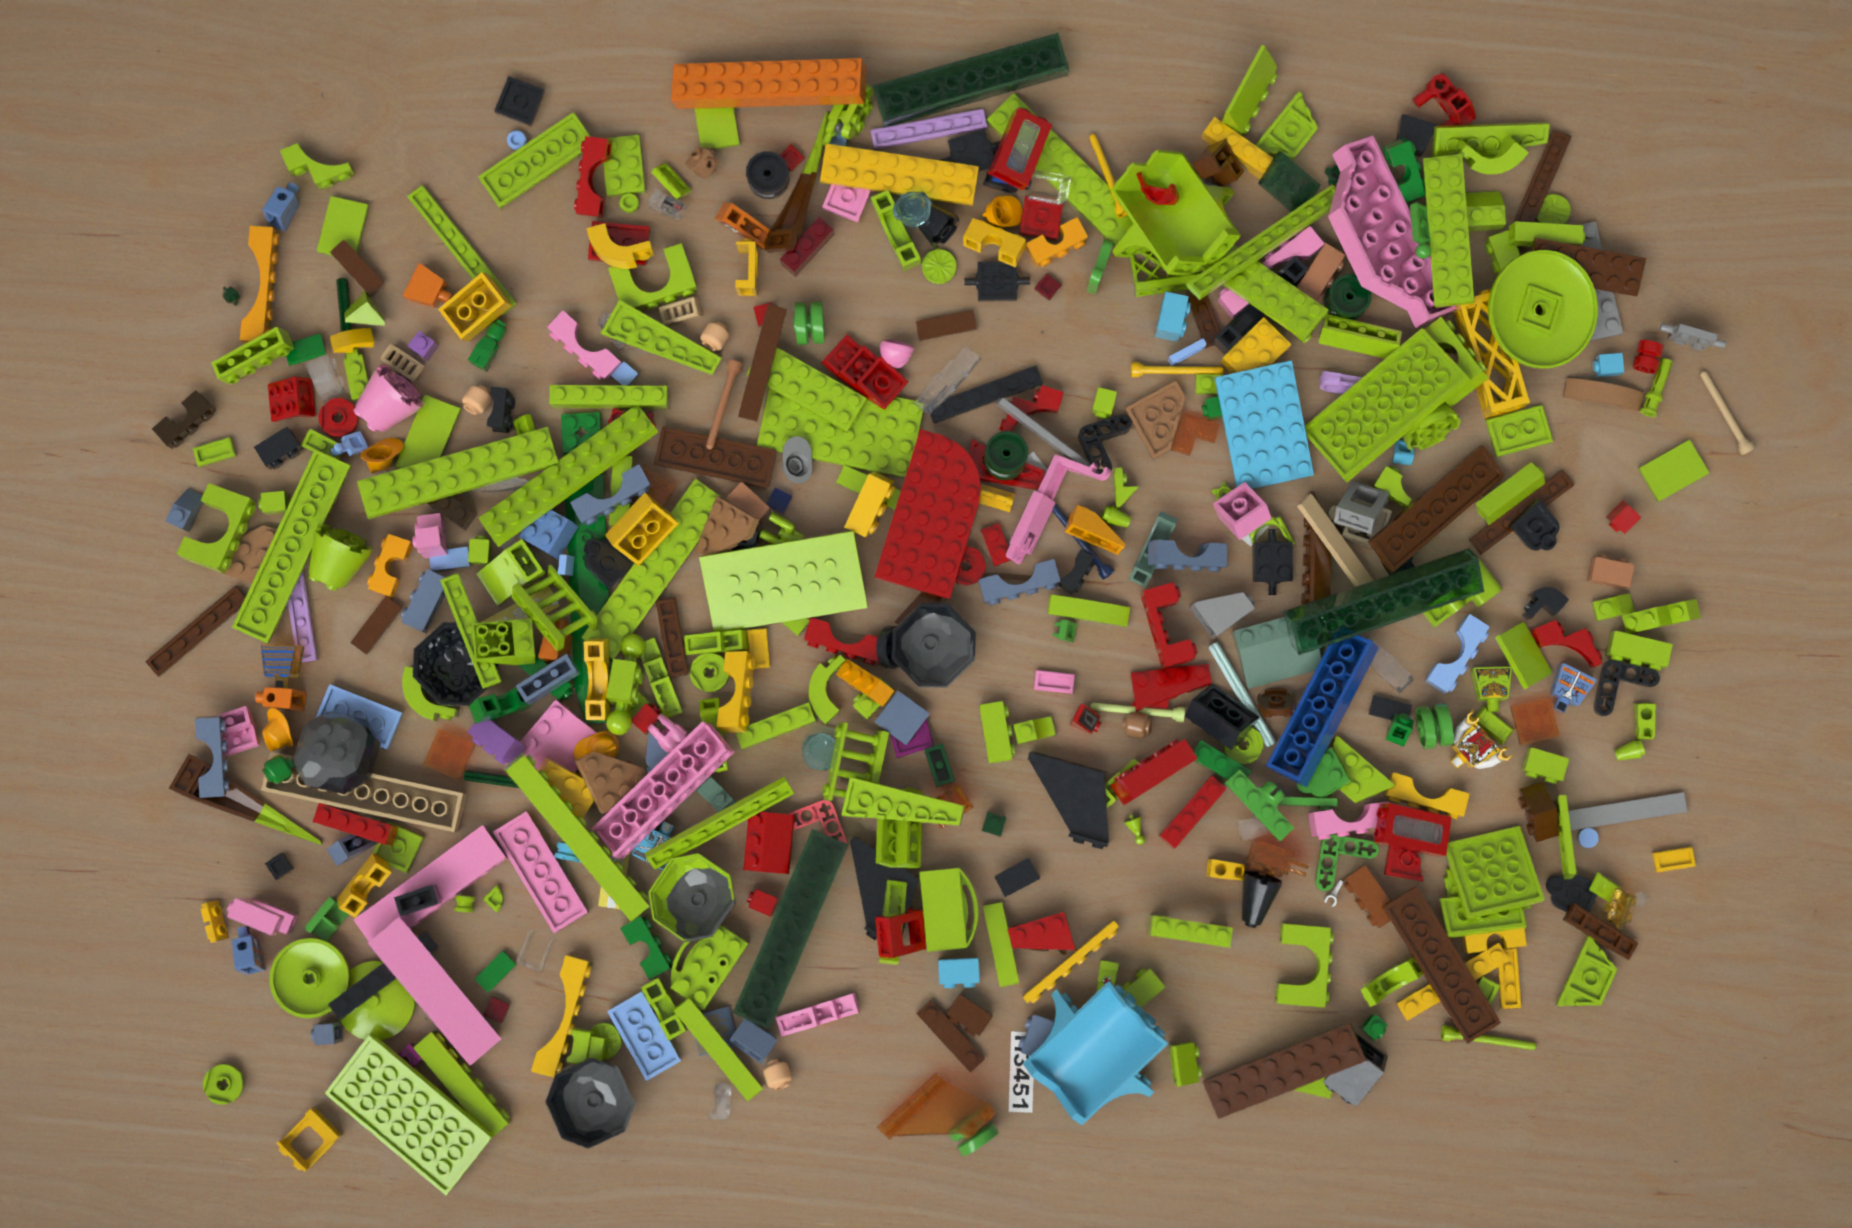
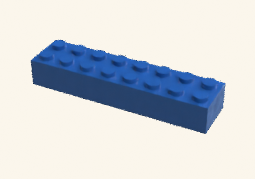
M1338 626L1266 765L1270 770L1307 788L1379 649L1373 641Z

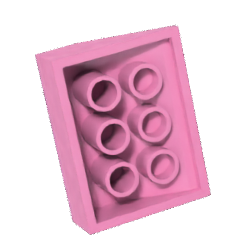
M555 700L520 742L527 747L523 752L525 756L530 754L537 763L534 765L537 770H539L545 757H548L576 772L578 767L573 754L576 744L580 740L598 732L563 702Z

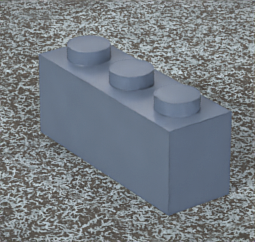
M428 569L421 574L418 581L420 584L417 590H414L410 596L411 603L408 608L405 607L401 614V618H403L402 623L426 634L445 596L440 579L445 577Z
M565 654L516 685L524 701L531 705L581 673L572 658Z

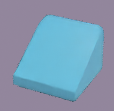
M1398 440L1394 443L1392 462L1412 465L1414 448L1409 450L1404 440Z

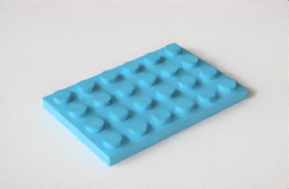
M1291 360L1214 377L1236 487L1246 482L1251 489L1314 475Z

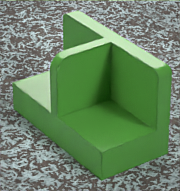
M328 897L304 929L309 933L316 934L322 940L329 941L349 914L339 909L335 897Z

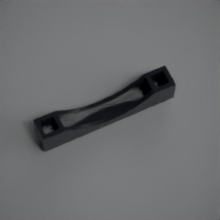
M1294 256L1277 275L1295 286L1305 276L1309 268ZM1249 303L1215 336L1212 343L1226 355L1266 314Z

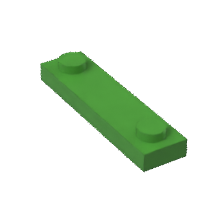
M1284 797L1278 805L1318 806L1320 810L1326 811L1332 810V807H1337L1338 799Z

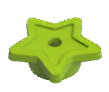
M1223 482L1221 487L1213 489L1212 493L1217 497V501L1223 497V493L1228 494L1233 489H1230L1226 482Z

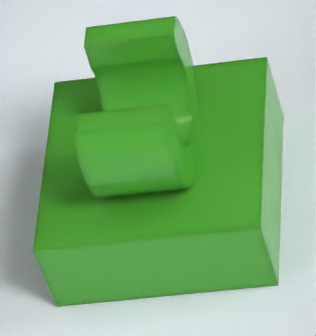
M1061 620V623L1056 622L1055 626L1060 627L1059 633H1053V636L1062 641L1074 643L1077 624L1068 620Z

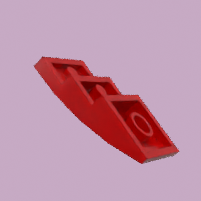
M848 334L842 338L821 362L852 389L884 410L908 384V381L881 356L876 357L866 346L863 345L861 347Z

